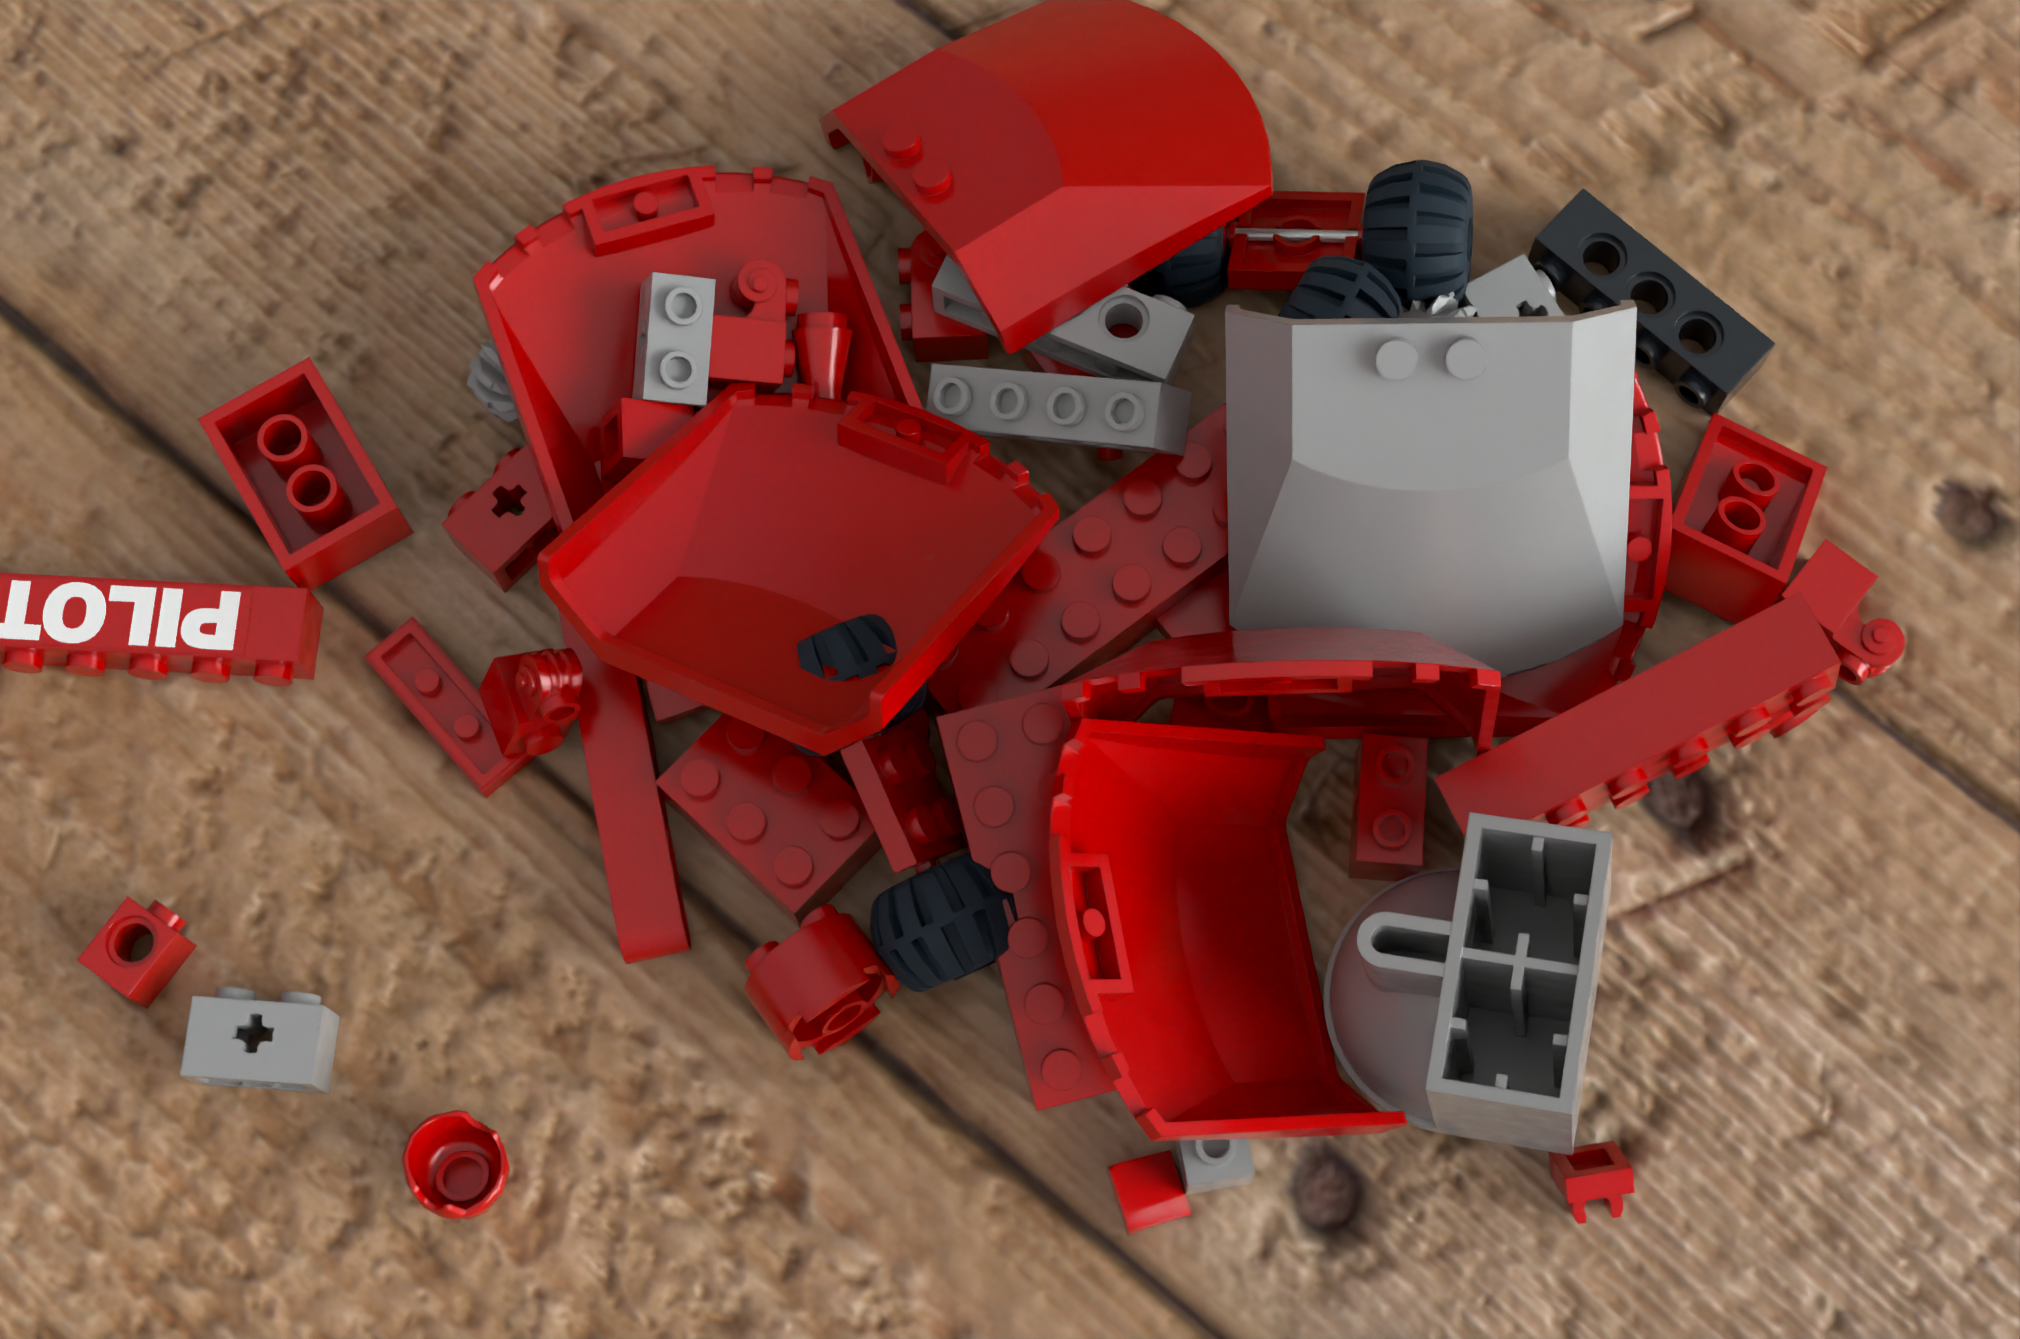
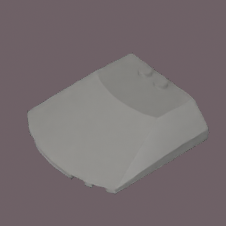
M1620 300L1618 306L1571 316L1291 319L1242 310L1240 305H1226L1229 625L1238 631L1277 628H1369L1420 632L1499 670L1501 678L1530 671L1568 657L1596 643L1622 626L1637 306L1634 300Z

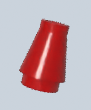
M809 312L797 315V329L792 330L791 334L795 342V351L803 384L814 385V397L842 400V387L853 336V330L847 328V315L837 312Z

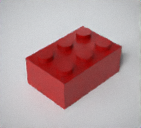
M310 357L198 418L281 567L298 588H308L311 592L414 533L336 398Z
M725 713L655 781L665 801L799 928L801 922L808 914L818 907L826 905L882 848V844L859 793L819 756L806 755L786 739Z

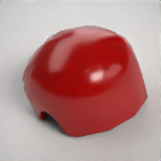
M460 1110L429 1116L410 1133L402 1156L406 1184L414 1199L424 1209L442 1218L455 1221L460 1218L468 1220L484 1214L503 1195L510 1172L505 1147L498 1133L475 1120L468 1112Z

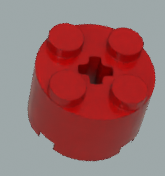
M826 904L813 910L801 922L800 930L780 944L777 941H771L760 946L745 961V967L750 973L745 984L744 991L746 996L788 1056L796 1061L804 1060L800 1049L813 1046L816 1052L821 1055L855 1036L881 1013L874 1002L884 990L893 999L900 985V982L895 979L896 976L887 964L877 955L873 942L851 914L838 913L832 904Z

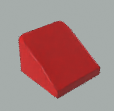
M1170 1150L1107 1166V1174L1128 1236L1191 1215Z

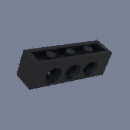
M1584 188L1534 239L1527 258L1535 271L1540 269L1549 277L1555 292H1561L1578 306L1580 314L1618 306L1620 300H1643L1653 305L1657 311L1655 314H1646L1637 310L1635 362L1646 369H1655L1674 385L1677 395L1686 404L1696 409L1702 408L1711 416L1714 412L1718 414L1759 371L1776 344ZM1584 263H1600L1608 269L1610 274H1595L1588 270ZM1680 339L1697 341L1704 348L1705 353L1688 351L1683 347Z

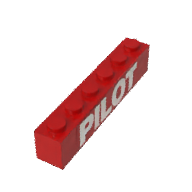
M0 573V663H2L4 668L20 673L42 672L43 665L64 666L65 670L70 673L88 677L103 676L105 669L128 670V674L134 677L148 680H163L167 678L168 672L191 673L190 676L192 678L208 683H227L230 680V675L254 676V681L264 685L290 686L293 679L314 680L324 608L308 588Z

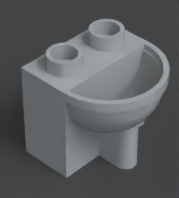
M1469 812L1461 868H1442L1406 877L1378 892L1353 915L1335 943L1328 962L1323 992L1324 1014L1332 1046L1342 1067L1352 1082L1372 1103L1385 1112L1405 1111L1407 1124L1420 1129L1573 1156L1611 894L1613 833Z

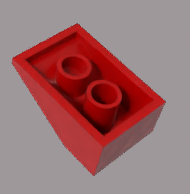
M1714 412L1672 496L1671 552L1664 591L1673 593L1734 624L1771 607L1788 582L1828 467Z

